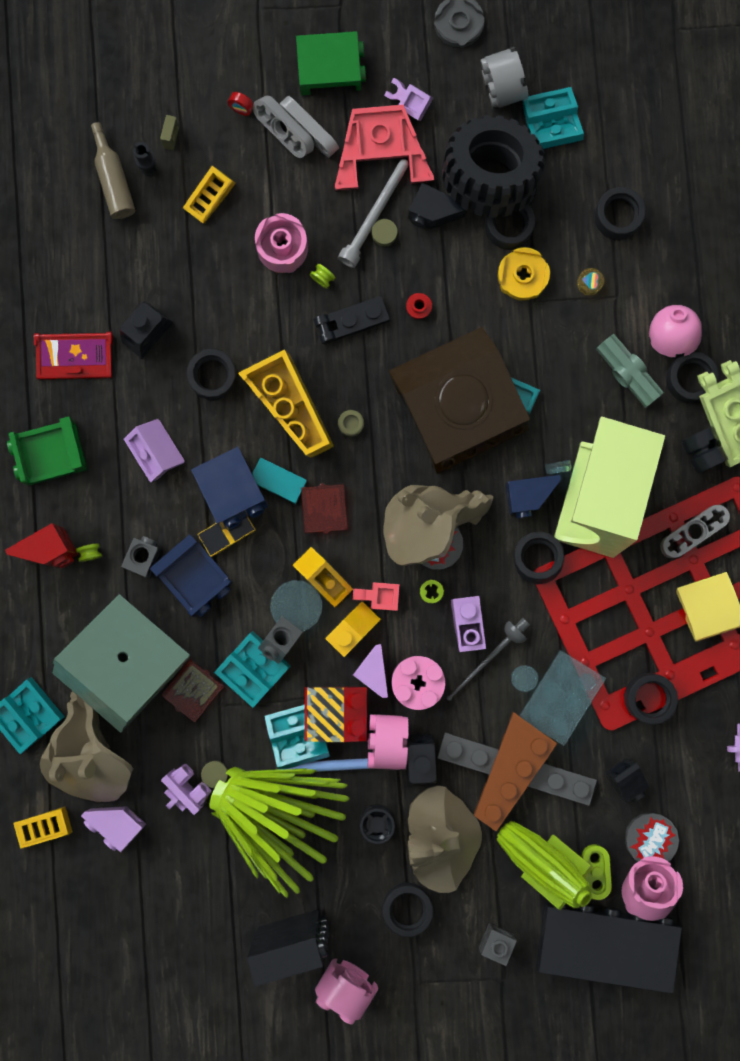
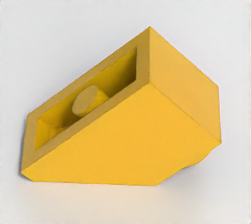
M312 547L293 564L334 607L353 590Z
M361 602L325 639L345 657L381 619L364 602Z

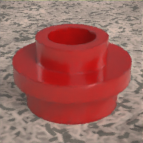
M422 293L413 294L406 303L408 314L415 319L427 317L432 309L430 298ZM416 302H422L424 304V307L422 309H416L414 304Z

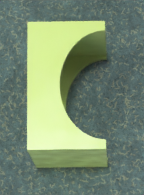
M601 416L593 444L583 441L580 443L554 537L559 542L612 558L636 542L665 435Z

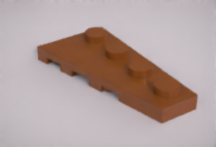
M514 712L511 714L510 722L503 735L500 748L491 767V772L473 814L494 831L499 829L557 745L555 741Z

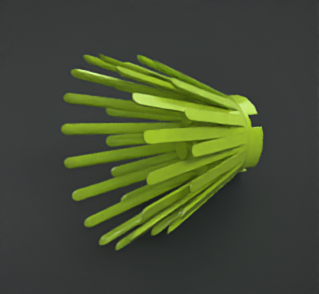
M233 767L226 772L227 775L231 776L227 783L219 780L214 788L209 806L216 812L211 814L221 820L257 879L258 872L252 862L262 876L266 879L268 878L279 894L281 892L284 897L288 898V892L278 881L277 874L273 869L295 893L299 894V887L280 867L278 863L280 857L307 881H313V875L292 857L294 855L293 850L265 827L324 864L327 862V858L295 837L304 838L306 834L294 825L331 842H337L338 836L296 816L302 815L313 818L315 813L340 821L345 820L346 816L340 812L276 793L313 799L324 798L341 802L348 801L349 797L277 783L341 789L346 788L348 785L337 783L341 779L295 776V774H313L316 772V770L307 768L245 771L239 767Z

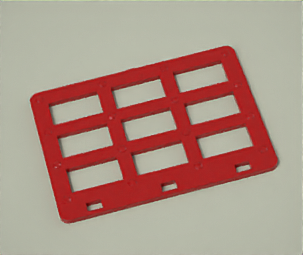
M740 477L731 478L643 519L638 540L633 544L666 529H669L670 533L684 525L685 520L700 514L711 506L720 505L731 499L740 514ZM740 530L699 549L695 546L681 557L634 579L621 553L612 558L580 548L564 556L562 570L554 580L545 584H535L600 724L605 729L615 730L637 719L628 712L625 706L624 693L626 687L608 694L596 666L644 643L658 670L654 674L661 675L673 683L677 691L678 700L740 671V633L738 634L736 629L719 634L722 642L673 664L660 636L687 624L685 620L686 613L681 608L653 621L640 593L687 571L690 572L694 582L709 578L710 575L704 563L739 548ZM683 536L680 540L675 541L677 546L683 542H686L687 546L690 545L684 540ZM605 558L618 586L568 609L555 581ZM554 561L537 568L534 572L541 573L549 570L553 566ZM740 581L732 584L738 600L740 599ZM625 601L638 629L588 652L575 623ZM713 666L717 674L703 680L700 672ZM646 683L641 686L635 697L636 702L640 701L644 707L641 711L647 714L664 707L666 702V694L663 688L655 683Z

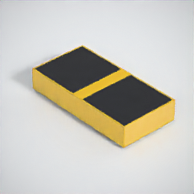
M246 518L240 521V525L230 530L226 528L221 530L217 523L197 535L210 557H213L256 531L250 519Z

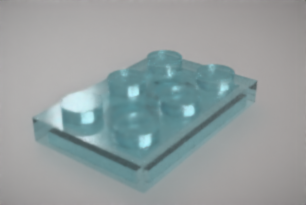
M559 650L519 716L565 746L606 678L562 650Z

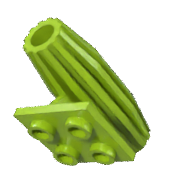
M514 821L506 823L500 829V832L497 834V842L515 865L524 872L521 877L557 909L561 910L566 903L573 908L585 907L591 901L592 887L585 877L593 866L559 838L552 835L548 841H545L541 836Z

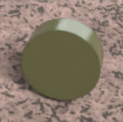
M388 219L378 220L372 227L374 242L384 247L393 244L397 238V227L394 222Z
M355 410L343 412L338 420L339 430L348 437L359 435L364 428L362 415Z
M210 761L202 769V781L208 787L215 788L219 780L227 781L228 775L226 772L228 769L221 761Z

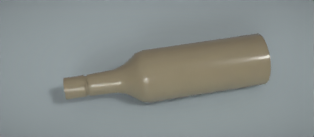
M93 123L91 128L97 145L94 163L110 215L113 219L129 217L136 212L120 158L108 146L101 123Z

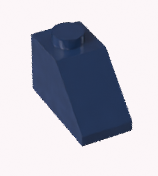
M560 475L508 481L505 485L509 514H516L517 518L532 517V512H536L561 481Z

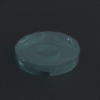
M292 580L282 584L275 591L271 599L270 610L276 623L283 616L301 631H305L318 622L322 614V600L319 592L312 585L304 581Z

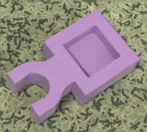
M393 78L391 83L397 85L398 91L396 94L386 91L384 96L392 100H399V105H404L407 114L421 121L433 97L411 84L406 89L401 81Z

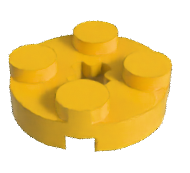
M526 247L513 250V252L502 259L498 268V281L501 291L516 300L537 298L547 286L550 278L549 265L542 258V255L538 251ZM522 268H526V272L531 274V277L521 280L517 272H521Z

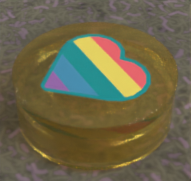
M595 268L583 270L577 280L579 290L585 295L597 294L604 284L602 273Z

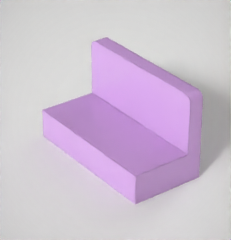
M159 419L136 426L124 438V441L150 483L158 480L168 470L184 463L183 457Z

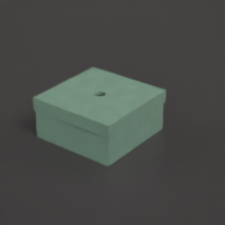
M119 594L54 658L52 673L122 733L177 674L190 655Z

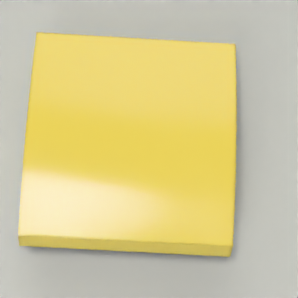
M727 572L677 588L676 593L686 613L685 620L695 642L740 628V604Z

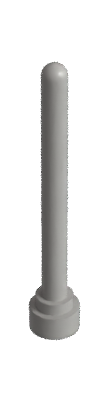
M406 159L399 161L351 245L342 248L337 258L348 267L355 268L359 262L361 246L409 166V162Z

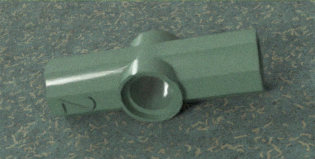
M615 334L608 337L596 348L598 353L613 369L612 373L616 380L623 387L629 388L645 408L664 393L647 373V367L637 355L631 354Z

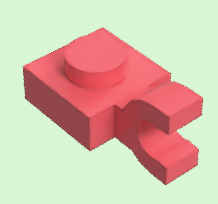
M373 582L372 590L353 589L352 600L371 601V609L398 611L400 584Z

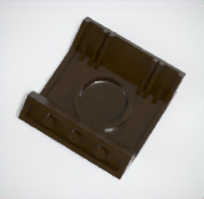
M483 327L389 370L394 388L398 395H402L426 445L432 466L437 474L530 430L528 413L498 349Z

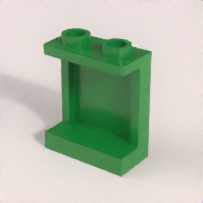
M357 31L296 36L301 95H311V88L356 86V91L361 90V82L366 81L365 65L360 66L359 57H364L363 41H358Z
M69 416L59 419V423L22 433H9L10 440L7 441V447L10 455H14L16 465L13 466L17 481L20 480L22 484L29 486L87 470L75 420Z

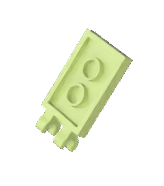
M729 360L721 364V369L727 379L717 383L714 373L709 374L707 371L697 377L706 392L699 396L710 426L714 428L719 439L717 444L723 447L728 457V460L724 462L726 466L732 467L740 463V368L736 361L732 363Z

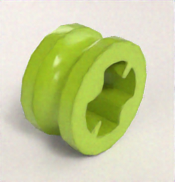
M317 264L315 266L316 271H311L310 276L322 287L328 289L330 286L329 282L334 281L336 277L326 267Z
M90 544L77 548L76 552L80 553L79 562L101 558L102 553L98 552L100 544Z
M428 580L420 588V596L427 603H436L443 596V587L436 580ZM432 584L437 586L436 593L439 594L437 598L434 599L432 596L429 599L425 596L427 594L425 590L427 585H430V587H432Z

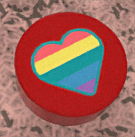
M233 92L227 101L229 107L241 115L249 116L253 110V101L242 93Z

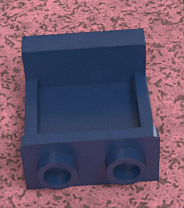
M239 447L191 469L221 530L225 528L227 530L233 529L240 525V521L248 517L255 518L261 515L264 509L268 508Z
M191 534L150 568L186 608L187 613L191 617L196 615L199 617L203 616L211 609L210 603L215 598L219 600L224 598L231 591L229 586L233 584L231 579Z

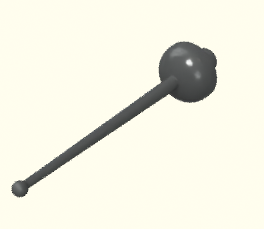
M524 618L515 626L508 621L504 628L507 637L450 696H447V701H451L452 697L510 641L515 643L525 642L527 638L522 633L530 624Z

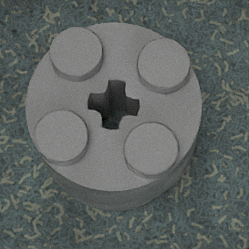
M515 47L480 59L483 69L481 70L485 85H488L492 108H501L529 98L527 86L523 87L522 85L525 75Z

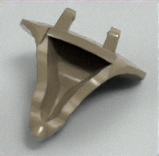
M410 485L403 488L391 499L385 510L383 533L388 555L394 562L402 566L422 564L436 558L445 557L452 543L454 529L467 522L477 525L482 516L489 511L493 496L485 495L478 490L472 493L465 490L460 494H451L437 486Z
M72 691L70 695L71 700L67 703V717L54 731L47 748L41 756V773L50 784L72 796L95 802L115 801L127 790L134 768L123 758L108 749L110 746L100 730L98 713Z
M436 785L424 790L410 804L408 827L412 835L409 836L408 841L410 866L413 867V874H415L417 880L422 885L438 893H450L457 890L462 879L470 870L481 846L482 831L477 818L469 811L464 802L453 795L446 787Z

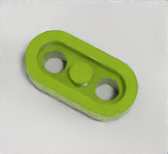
M592 844L583 850L581 857L593 866L585 877L591 887L595 880L601 882L598 889L592 888V899L602 900L610 894L612 888L610 857L602 846ZM593 853L599 855V859L596 862H591L590 856Z

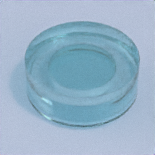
M570 460L545 464L547 474L560 473L572 469Z
M521 665L513 670L511 682L517 690L528 692L536 687L538 675L532 667Z

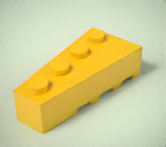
M285 349L238 373L305 455L312 458L334 447L290 354Z

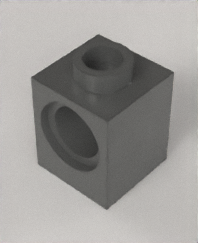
M142 536L141 540L133 538L121 567L150 578L152 574L150 568L157 562L162 549L155 547L156 541ZM141 549H147L149 557L147 561L140 563L137 560V553Z
M281 616L258 649L262 651L267 659L279 664L303 631ZM275 639L280 640L283 645H279Z
M489 923L479 945V950L482 956L507 966L517 940L513 933Z

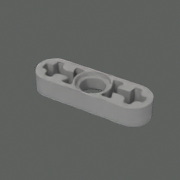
M264 96L254 102L253 112L256 118L294 156L302 158L313 151L314 142L312 137L271 96ZM280 121L285 124L287 133L281 128Z
M287 96L279 104L312 137L314 145L325 156L330 158L339 149L332 136L293 98Z
M714 505L707 508L666 536L660 545L662 553L668 558L682 556L726 526L730 519L728 510L722 505ZM712 511L714 513L720 512L722 515L719 518L721 523L715 521L708 526L704 523L713 517ZM692 524L698 525L702 530V534L698 539H693L688 534V529ZM682 536L690 544L687 546L686 542L681 543L677 546L678 552L668 550L670 546L669 540L675 542L680 540Z

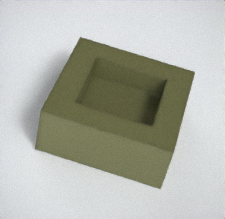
M170 115L165 117L160 140L164 149L174 151L180 126L177 118Z

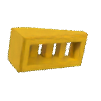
M211 166L183 209L204 224L231 191L235 182L216 167ZM215 178L223 183L221 188L213 182ZM208 186L218 192L216 196L206 190ZM203 194L211 200V203L207 204L199 197ZM195 202L206 209L204 213L193 206Z
M66 807L13 823L20 849L66 836L73 832ZM54 816H56L59 831H55L52 821ZM44 819H46L50 834L47 835L42 822ZM34 822H37L40 837H36L33 827ZM27 825L31 840L26 841L22 826Z

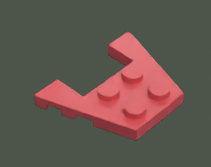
M404 105L352 109L335 182V191L358 189L356 162L408 157L411 184L434 182L433 173L428 166L425 154L420 147Z

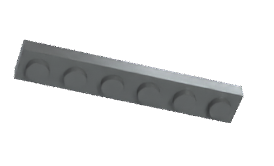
M444 732L437 758L490 774L492 764L499 749ZM544 763L528 787L589 806L597 780Z

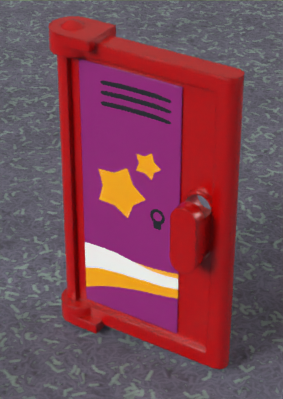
M34 333L36 378H112L111 345H113V333Z

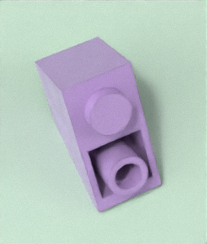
M479 596L452 599V614L459 652L486 649Z
M128 807L92 808L81 815L85 819V826L94 833L98 831L105 838L103 840L104 843L113 851L116 849L119 852L123 851L146 826V823Z

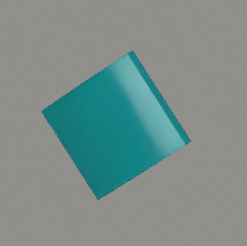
M571 87L532 95L528 99L522 100L527 127L531 131L530 134H535L540 141L539 145L541 144L543 149L583 140L584 132L577 114L578 105Z
M253 631L248 634L234 652L214 672L252 708L291 667L284 659L279 664L267 659L262 651L258 649L263 640Z
M32 677L25 680L14 692L0 701V731L19 754L25 752L65 718Z
M305 705L265 716L278 769H289L330 757L326 742L304 741Z

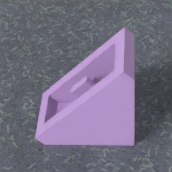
M379 644L374 646L353 675L379 696L387 698L382 647Z

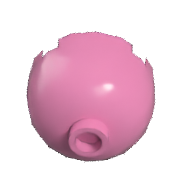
M671 305L660 310L650 324L649 337L651 345L657 352L668 357H676V354L684 353V356L690 355L698 348L702 337V324L696 312L683 305Z

